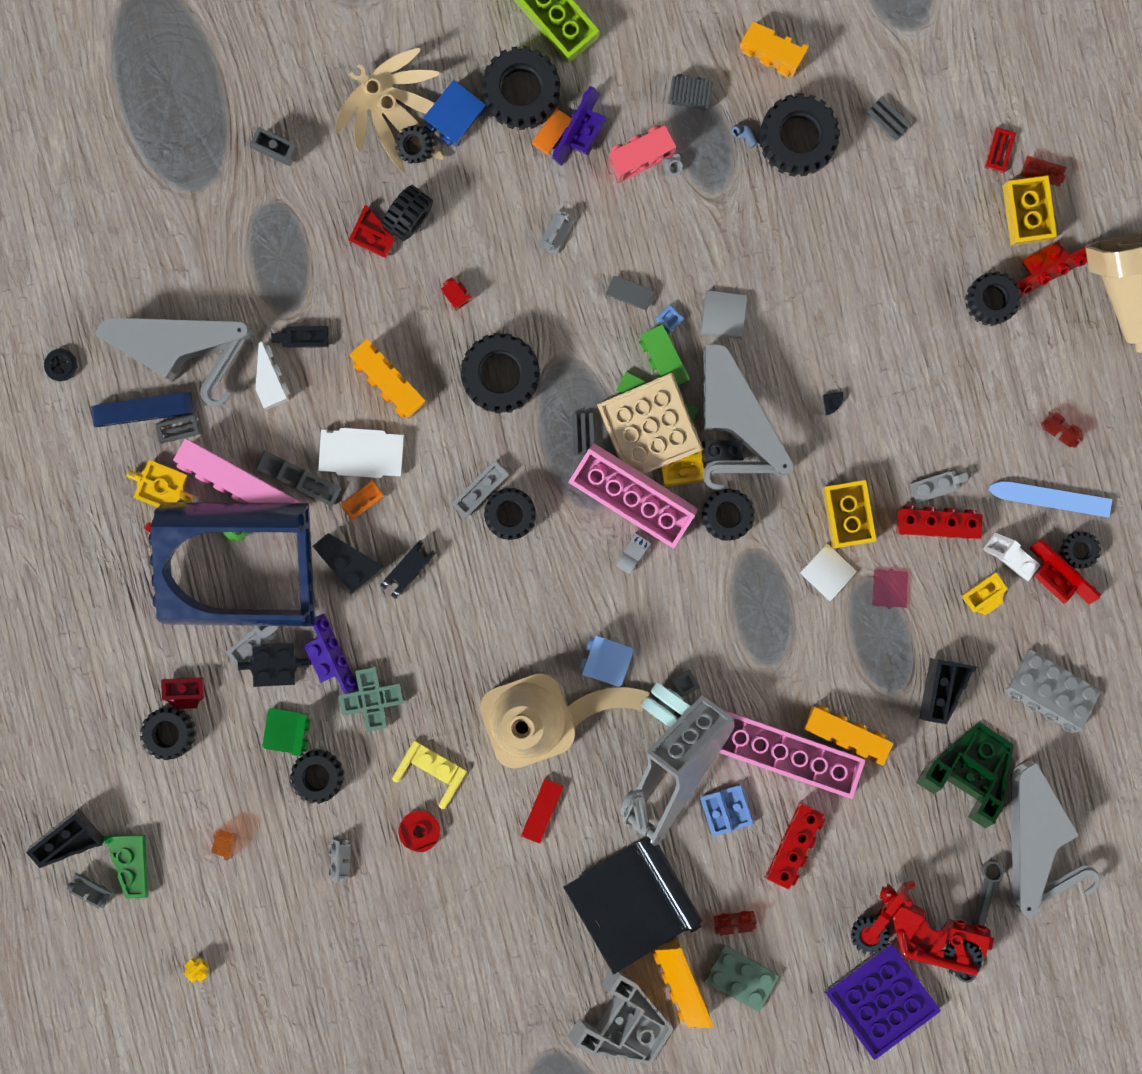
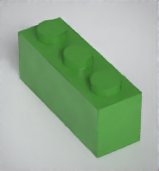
M663 324L640 335L641 341L638 342L643 353L647 351L650 357L647 360L652 371H657L659 378L673 373L678 387L690 381Z

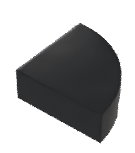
M843 392L822 395L826 416L834 413L840 407L843 401Z

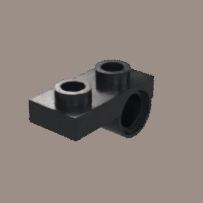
M743 440L701 442L704 449L701 451L703 463L744 460Z

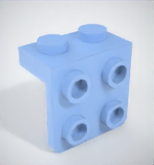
M595 635L594 639L590 638L586 649L590 651L588 658H583L580 670H583L582 675L620 687L628 669L633 649Z

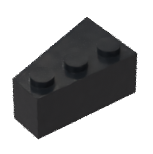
M327 533L312 546L352 594L359 591L386 568L331 533Z
M930 658L919 719L947 725L959 703L958 700L963 690L967 688V683L977 667Z
M78 808L30 845L26 853L39 868H42L69 856L83 853L88 849L102 846L104 838Z

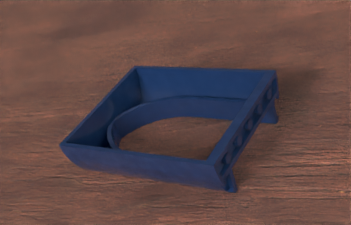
M163 502L155 509L150 527L149 545L152 546L150 564L153 566L154 573L151 582L155 588L153 606L156 607V618L160 623L165 625L309 627L315 625L309 503ZM208 532L297 533L301 610L219 609L204 605L187 595L173 579L171 573L172 556L185 540Z

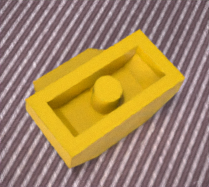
M994 572L968 589L961 597L973 613L978 612L985 616L1003 604V596L1008 588L999 575Z

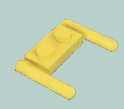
M414 740L392 779L394 782H399L411 762L450 785L439 803L441 809H446L467 770Z

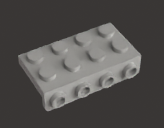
M1029 649L1005 692L1009 694L1011 699L1025 703L1030 710L1042 713L1047 720L1057 722L1062 725L1064 730L1074 733L1084 728L1101 690Z

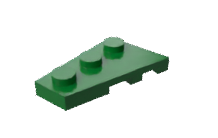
M146 835L103 837L105 844H108L111 860L115 863L118 872L117 876L125 898H147Z

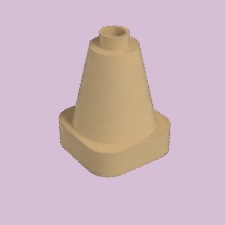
M1141 231L1093 242L1085 246L1089 272L1101 275L1127 343L1135 344L1136 352L1142 353Z
M539 672L497 686L487 692L481 701L480 712L495 756L502 765L508 768H521L562 754L574 742L576 728L559 681L549 673ZM524 721L528 724L529 729L526 733L517 728L518 722Z

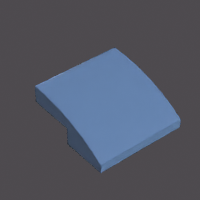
M742 784L700 797L713 837L754 824Z

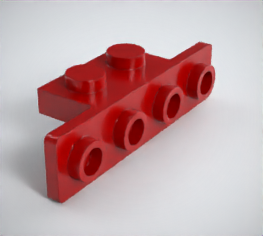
M1057 241L1023 259L1022 265L1030 276L1014 284L1020 287L1018 293H1021V296L1027 295L1032 290L1048 284L1051 280L1066 275L1072 269L1085 265L1087 263L1086 247L1069 255L1060 242Z
M1042 539L1029 548L1044 562L1034 577L1063 604L1067 603L1075 592L1088 604L1101 597V594L1093 585L1089 584L1079 572L1075 571L1064 558L1060 557Z

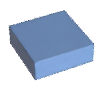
M669 304L655 320L660 325L663 324L665 330L671 333L684 320V317Z

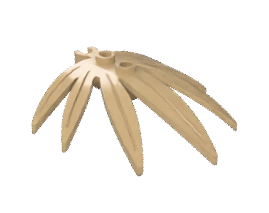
M420 48L411 49L393 56L377 67L369 77L365 74L364 67L358 64L356 67L360 70V75L356 76L353 72H350L349 76L353 80H358L361 85L345 100L335 125V131H340L349 122L357 107L354 122V140L357 152H361L366 136L367 110L369 109L382 146L401 172L405 171L402 158L397 154L399 153V150L395 148L397 144L382 113L399 132H402L401 130L408 126L421 125L396 100L424 114L434 105V102L424 97L393 87V84L417 83L439 75L438 71L408 70L391 74V72L408 64L420 52ZM413 136L409 140L418 148H422V142L418 137ZM433 146L432 149L435 151L430 155L443 160L444 157L437 146Z

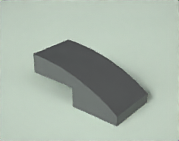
M614 275L606 292V295L626 302L647 311L654 291Z

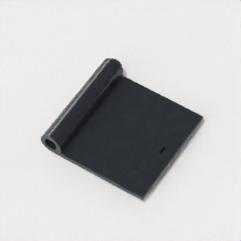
M649 837L641 839L563 886L613 975L682 932L689 930L692 933L701 928L700 923L703 921L659 844L656 846L651 844Z

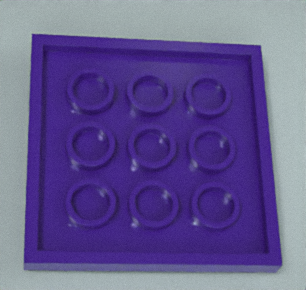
M889 943L884 950H880V953L874 954L824 991L874 1060L941 1012L892 943Z

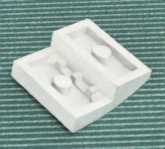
M826 543L801 570L800 574L828 601H831L857 571Z

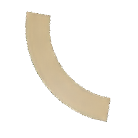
M631 687L604 688L576 699L568 705L576 727L587 717L602 710L629 708L643 712L644 708L640 704L645 697L649 696L650 692Z

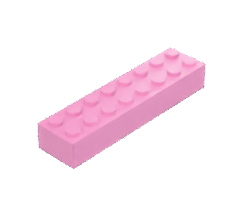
M722 709L734 718V729L719 753L853 799L866 761L864 758Z

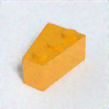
M752 22L739 47L742 49V53L746 56H754L760 59V63L764 66H772L778 69L777 72L782 76L793 78L809 46L803 44L800 47L791 43L792 38L786 36L783 39L776 35L774 30Z

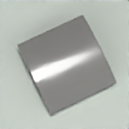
M706 290L701 334L742 339L747 295Z

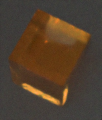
M217 829L213 836L215 840L211 853L223 856L224 860L227 861L231 859L238 834Z

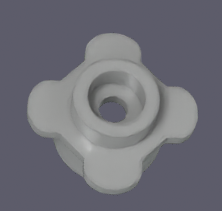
M678 153L662 160L661 164L665 168L664 174L666 176L677 175L683 170V164L680 161L681 156Z

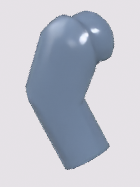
M736 124L731 128V134L734 137L746 139L750 148L759 144L750 126Z

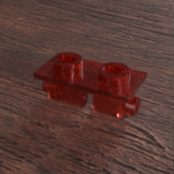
M1027 156L1020 175L1028 178L1049 176V183L1060 187V184L1065 180L1066 175L1064 174L1067 167Z
M1049 411V420L1045 418L1041 423L1043 429L1054 437L1059 431L1062 432L1058 440L1069 448L1077 447L1079 444L1077 439L1083 441L1082 430L1074 424L1070 426L1065 422V418L1057 412L1053 414Z
M741 911L732 914L722 913L713 916L715 934H720V936L734 934V927H737L738 933L753 932V930L757 929L754 911Z

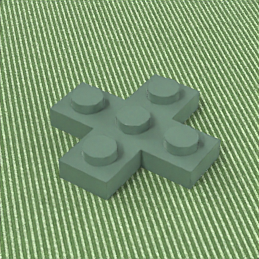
M376 667L355 671L359 691L339 695L342 715L363 712L367 732L388 728L384 708L404 704L401 684L380 687Z

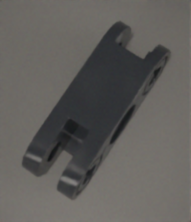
M419 540L380 585L385 590L393 581L399 586L391 594L394 599L401 595L436 554V552L432 551L425 557L418 550L424 543L422 540Z

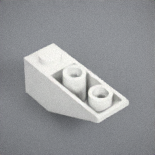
M260 342L258 347L256 392L263 408L268 410L289 401L287 395L290 394L286 383L282 384L279 378L282 373L277 364L274 365L271 357L274 355L270 346H265L263 342Z

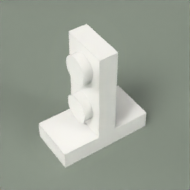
M997 533L993 534L983 548L988 554L1000 559L1026 581L1031 579L1040 566L1038 562L1019 548L1021 545L1018 542Z

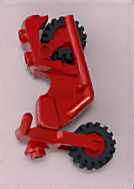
M913 881L902 883L897 892L889 883H887L886 887L882 886L880 899H883L884 905L876 915L872 913L871 916L864 914L863 917H858L857 921L855 920L851 931L853 945H857L856 949L858 951L862 949V953L866 954V951H868L870 955H873L875 951L877 954L880 953V950H884L888 944L890 932L889 926L886 925L892 917L901 953L905 958L949 969V972L951 974L954 972L958 978L959 975H963V978H966V975L970 977L976 976L979 968L982 966V951L983 957H986L987 950H992L994 938L991 937V929L980 924H967L960 919H948L940 931L931 929L926 920V911L914 905L909 895V890L915 887Z

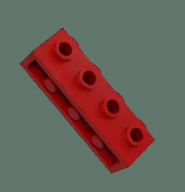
M903 505V509H897L895 534L981 539L983 514H977V510L964 509V513H958L955 508H944V512L936 511V507H923V510H915V506Z
M799 802L765 875L767 880L790 890L791 885H796L799 878L797 872L800 867H804L808 858L806 853L809 848H813L816 842V837H814L817 829L821 830L824 825L825 818H823L824 814L821 811Z

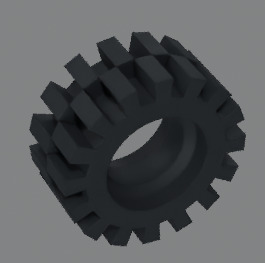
M419 125L403 128L402 132L397 135L399 139L395 140V143H398V146H395V148L400 151L397 153L398 156H402L403 161H408L411 164L427 161L426 159H430V154L435 151L432 148L436 146L435 142H432V139L435 138L433 135L430 136V130H425L426 127ZM413 136L418 137L422 142V148L417 153L409 148V140Z
M1073 532L1062 541L1063 545L1060 547L1062 549L1061 556L1064 557L1071 567L1077 569L1091 567L1092 564L1097 562V558H1100L1101 554H1099V551H1101V547L1098 545L1100 542L1095 539L1097 537L1089 532ZM1078 542H1083L1088 547V553L1083 558L1076 557L1073 552L1074 545Z

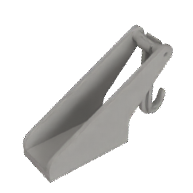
M134 318L105 319L94 334L172 382L188 360L223 350L200 390L202 400L212 407H219L229 399L231 395L229 392H226L218 401L213 400L212 393L241 346L250 342L254 336L253 331L242 322Z
M705 345L703 348V431H724L730 433L737 440H743V445L760 461H713L704 469V482L711 489L722 490L725 486L713 483L710 479L712 474L770 473L780 477L789 474L793 470V463L729 350L722 345Z
M701 695L646 752L648 758L647 769L637 790H631L626 795L621 806V815L624 816L623 822L626 824L631 823L637 832L645 838L649 837L651 839V844L654 846L658 845L732 733L734 718ZM666 770L676 778V788L655 830V826L649 822L645 801Z
M1030 760L1017 765L1011 772L1012 905L1026 917H1033L1036 915L1040 904L1087 877L1093 878V884L1085 890V895H1091L1100 885L1099 873L1087 865L1079 866L1046 885L1056 851L1079 835L1038 764Z

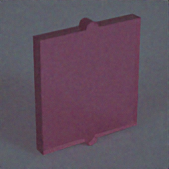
M889 569V571L874 570L872 606H884L888 609L892 607L907 608L908 572L893 571V569Z

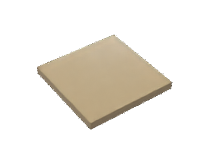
M673 373L597 404L618 458L643 474L704 450Z

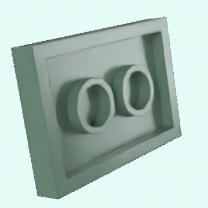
M724 944L704 981L760 1012L779 975Z

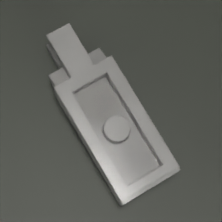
M949 471L909 485L916 504L960 489L959 483L969 481L967 473L956 476L955 471Z
M257 626L226 651L227 655L237 667L238 662H248L252 656V645L270 644L275 639L272 634L280 626Z

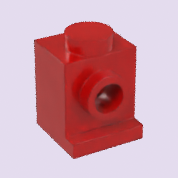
M451 277L443 283L441 290L455 311L473 300L470 294L465 295L468 291L461 281L457 284L455 279Z

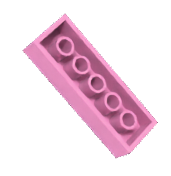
M188 439L183 441L173 461L178 463L177 468L190 474L193 471L196 473L195 478L208 484L211 481L214 483L213 488L227 494L228 491L231 492V498L240 503H246V501L249 503L300 502Z
M595 443L588 449L568 482L673 549L698 511V508Z

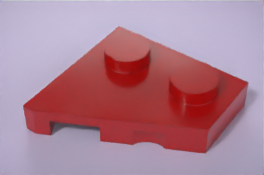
M365 205L348 241L386 259L395 240L382 227V223L370 208Z

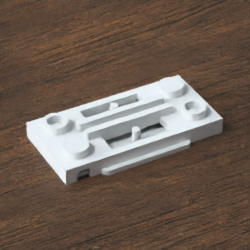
M340 428L339 431L321 430L318 471L336 472L337 475L382 478L384 475L401 477L404 435L386 434L382 430Z

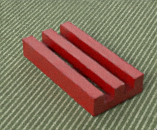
M998 127L995 128L984 168L1005 173L1016 132ZM999 133H1001L1002 136L995 157L994 164H992L991 161L994 154ZM1008 135L1010 136L1006 148L1002 166H999L998 164L1005 143V139Z

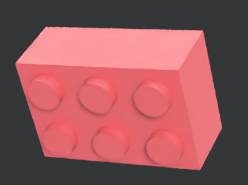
M659 125L654 126L648 130V134L642 137L640 134L629 140L630 143L624 146L618 144L611 148L612 152L609 153L608 162L619 183L661 163L664 158L672 157L675 154L676 146L665 125L662 127Z

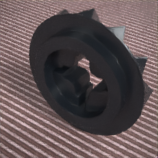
M66 349L51 351L44 361L46 374L52 380L58 382L68 381L75 375L78 368L75 356ZM58 358L62 362H68L64 366V372L59 368L56 369V366L59 365Z

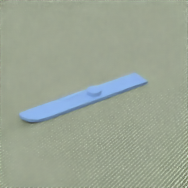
M998 482L989 486V491L993 495L1004 500L1110 517L1112 499L1014 482Z

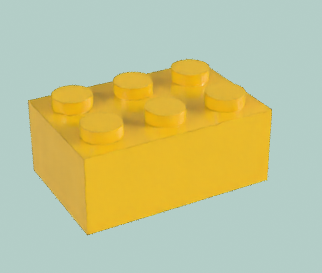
M1049 176L1007 181L1002 188L1010 245H1026L1048 242L1055 239L1057 233Z
M866 480L822 488L832 549L877 541Z

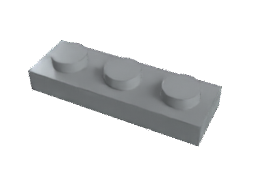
M494 460L451 505L467 518L509 474Z

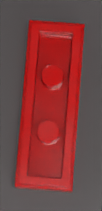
M544 778L522 831V837L540 844L563 785Z

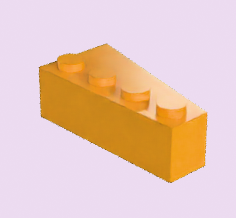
M368 339L362 342L349 355L355 361L352 365L359 373L364 371L369 376L366 380L373 388L378 386L383 391L380 395L387 403L392 401L397 406L394 410L401 418L406 416L410 419L427 403Z
M820 704L818 708L812 706L803 725L804 730L884 766L894 744L886 740L887 735L876 730L874 734L866 731L868 726L859 722L853 725L848 722V717L839 713L837 716L829 714L830 709Z

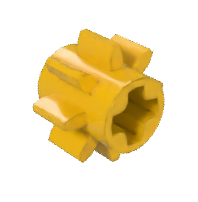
M192 957L184 965L186 970L183 973L192 983H195L197 980L201 983L209 975L206 972L209 969V965L201 957H198L196 960Z

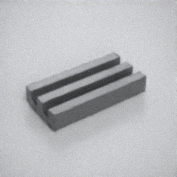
M882 97L866 112L895 141L910 127V124ZM881 104L903 126V128L896 121H894L879 105ZM875 109L898 131L897 134L873 112Z
M593 413L572 414L574 455H585L587 453L585 418H589L591 447L594 443ZM577 418H581L582 451H578Z
M196 414L155 424L160 444L201 435ZM190 420L193 421V424H188L164 431L161 430V427ZM191 428L195 429V431L168 438H163V435L171 434Z

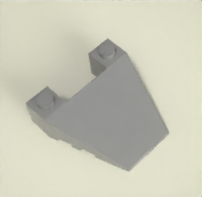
M610 970L601 984L609 993L615 996L596 1027L578 1019L568 1037L576 1047L591 1055L598 1056L599 1054L609 1056V1058L616 1059L618 1057L625 1058L628 1061L652 1064L674 1029L628 974L619 971L613 975Z

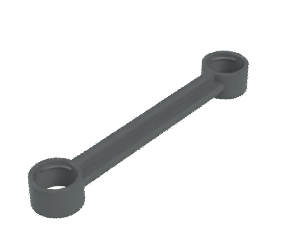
M988 860L982 866L981 872L984 882L972 925L980 924L985 926L996 882L1004 877L1005 871L1003 866L995 860ZM996 864L1000 872L996 878L991 879L987 877L986 869L989 865ZM973 975L972 977L962 978L961 976H959L958 979L962 982L969 983L972 982L976 978V976Z

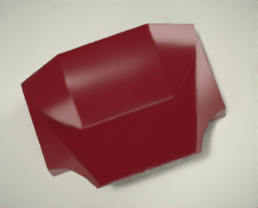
M204 677L161 679L162 700L169 702L173 707H177V709L197 708L199 702L204 699Z

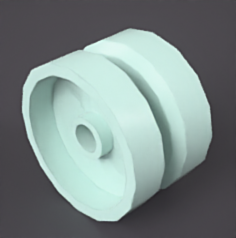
M658 682L653 686L651 692L660 699L659 702H656L651 697H645L640 704L641 707L668 727H671L679 719L674 715L675 712L683 715L691 707L683 701L684 698Z

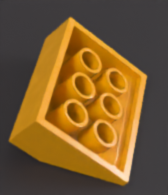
M673 938L656 948V952L653 953L656 964H661L664 970L661 975L665 985L669 983L672 991L669 994L672 1002L679 1005L680 1010L677 1013L681 1023L686 1022L687 1027L711 1028L713 1023L678 938Z

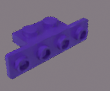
M589 86L588 90L583 94L578 109L574 111L569 126L565 128L559 145L553 151L552 159L560 166L564 164L571 149L588 156L607 122L605 116L592 111L600 96L599 92L592 86Z
M325 614L316 616L313 628L318 639L303 646L320 682L322 683L336 676L344 694L358 689L356 679L349 668L347 659L342 653Z

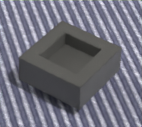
M691 670L672 678L681 697L699 689Z

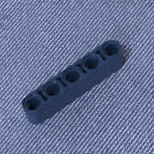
M191 392L91 406L94 427H105L194 413Z

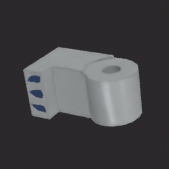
M635 533L618 560L616 567L630 574L651 543Z

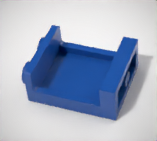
M453 80L423 117L424 123H426L424 126L431 133L437 132L441 135L440 139L446 145L457 147L459 140L479 115L482 116L487 110L486 104Z

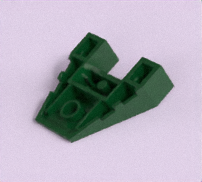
M978 722L924 767L916 783L934 794L940 791L948 780L977 800L968 817L982 827L987 828L995 824L1004 807L1005 800L1003 799L1008 784L1007 775L1011 766L1014 744L981 722Z

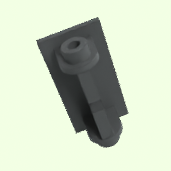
M78 873L74 874L72 882L66 888L70 894L80 899L85 894L89 895L86 902L98 909L99 907L103 909L108 904L112 894L105 886L98 885L88 877Z

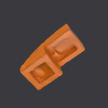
M556 108L531 144L546 155H549L560 141L565 128L569 126L572 118Z

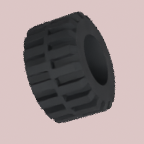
M414 185L406 187L387 210L383 218L382 227L402 242L409 239L428 216L432 208L433 199Z
M998 271L994 273L988 272L977 278L968 288V294L965 296V300L968 302L966 309L969 308L971 311L969 315L974 316L976 322L981 321L982 325L990 324V326L1002 324L1012 318L1018 311L1017 308L1020 307L1021 302L1019 299L1022 297L1021 293H1018L1019 285H1014V278L1009 279L1008 274L1004 273L1002 275ZM986 288H995L1001 292L1004 300L1001 309L992 310L985 305L983 292Z
M504 488L496 491L490 496L485 505V523L489 530L499 538L506 540L522 538L534 526L536 520L534 503L526 493L516 488ZM506 502H514L522 509V519L515 526H505L498 518V510Z
M729 488L713 493L703 505L702 522L707 532L723 541L736 540L747 534L755 519V509H753L751 500L747 498L748 496L739 490ZM723 503H733L740 511V519L732 527H724L716 519V511Z
M164 707L155 710L148 715L147 719H144V725L140 729V732H142L140 740H143L144 744L142 746L144 749L147 748L149 750L147 752L149 755H154L156 759L170 760L184 755L192 748L191 745L194 744V736L196 735V730L194 731L195 723L190 720L192 718L190 715L185 714L186 711L179 710L177 707ZM170 721L177 726L179 738L174 745L168 746L160 741L158 728L162 722Z
M312 750L296 760L291 769L290 779L292 780L291 787L295 789L294 793L299 795L303 801H309L308 803L320 804L325 801L327 802L340 791L344 783L342 763L337 760L335 755H331L328 751ZM315 764L323 766L329 774L328 784L320 789L313 788L306 780L307 769Z

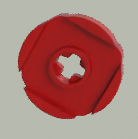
M415 810L408 813L400 823L398 831L400 841L406 848L415 852L430 850L439 839L440 825L438 820L429 811ZM418 825L421 828H425L423 836L421 837L419 836V834H414L416 826Z

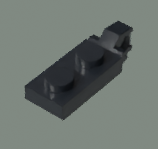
M294 326L282 328V333H271V342L282 343V347L287 348L329 347V327Z

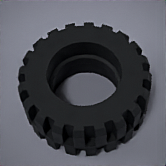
M515 46L511 47V51L507 52L506 49L501 51L500 56H494L491 59V64L486 66L484 70L485 75L482 77L483 99L490 115L495 117L501 125L504 123L511 129L514 127H519V130H525V127H531L532 129L537 127V124L540 122L542 124L545 123L547 117L551 116L555 111V107L558 106L560 100V77L556 66L551 63V59L547 55H541V51L537 49L531 51L530 47L523 46V49H518ZM517 71L532 73L538 78L541 85L539 97L531 104L524 106L509 103L502 93V84L507 76Z
M797 93L794 97L792 94L785 96L783 100L779 99L773 107H770L763 119L759 132V144L763 149L762 154L764 158H768V164L772 168L776 166L778 172L782 174L787 172L789 176L793 177L796 174H800L801 177L807 176L808 173L814 174L829 162L837 149L840 129L837 127L839 124L837 117L834 118L833 109L831 107L827 108L825 106L826 102L822 99L820 102L815 100L816 96L810 94L809 97H804V93ZM803 118L815 126L818 132V142L811 151L796 153L789 150L782 143L780 130L787 120Z
M494 333V335L483 336L479 341L476 340L472 347L466 351L465 358L461 364V379L467 395L477 406L488 412L501 414L520 409L533 398L532 396L538 388L540 380L538 359L528 344L523 342L521 338L512 336V334ZM497 354L512 357L520 369V377L516 386L503 393L488 389L481 378L483 364L488 358Z

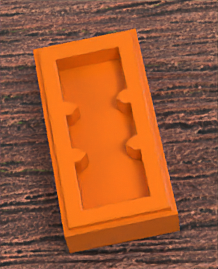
M372 479L340 503V506L353 521L384 498L385 495Z

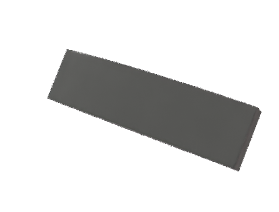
M265 450L255 468L332 507L342 489Z

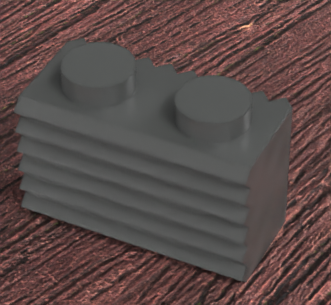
M685 74L672 76L668 104L709 110L713 82L709 81L706 77H697L696 80L689 78Z
M261 127L257 128L250 142L254 150L288 166H291L298 152L295 143H291L287 139L284 140L283 137L280 138V136H276L272 132L269 133L268 130L265 131Z

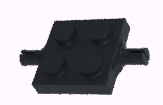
M294 643L252 645L250 662H238V671H251L253 687L295 685V672L297 668L309 667V659H296Z

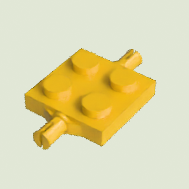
M148 460L141 474L131 469L128 471L130 474H127L126 477L137 481V489L133 497L157 508L163 502H179L180 499L187 502L194 501L187 497L194 499L195 495L184 492V485L188 475L152 460Z

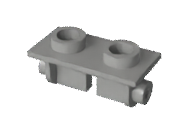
M557 210L538 247L556 256L575 219L569 217L568 213Z
M331 839V844L329 845L331 865L328 867V875L331 881L339 883V878L340 882H347L350 877V862H343V859L350 858L351 844L348 839H341L340 841Z

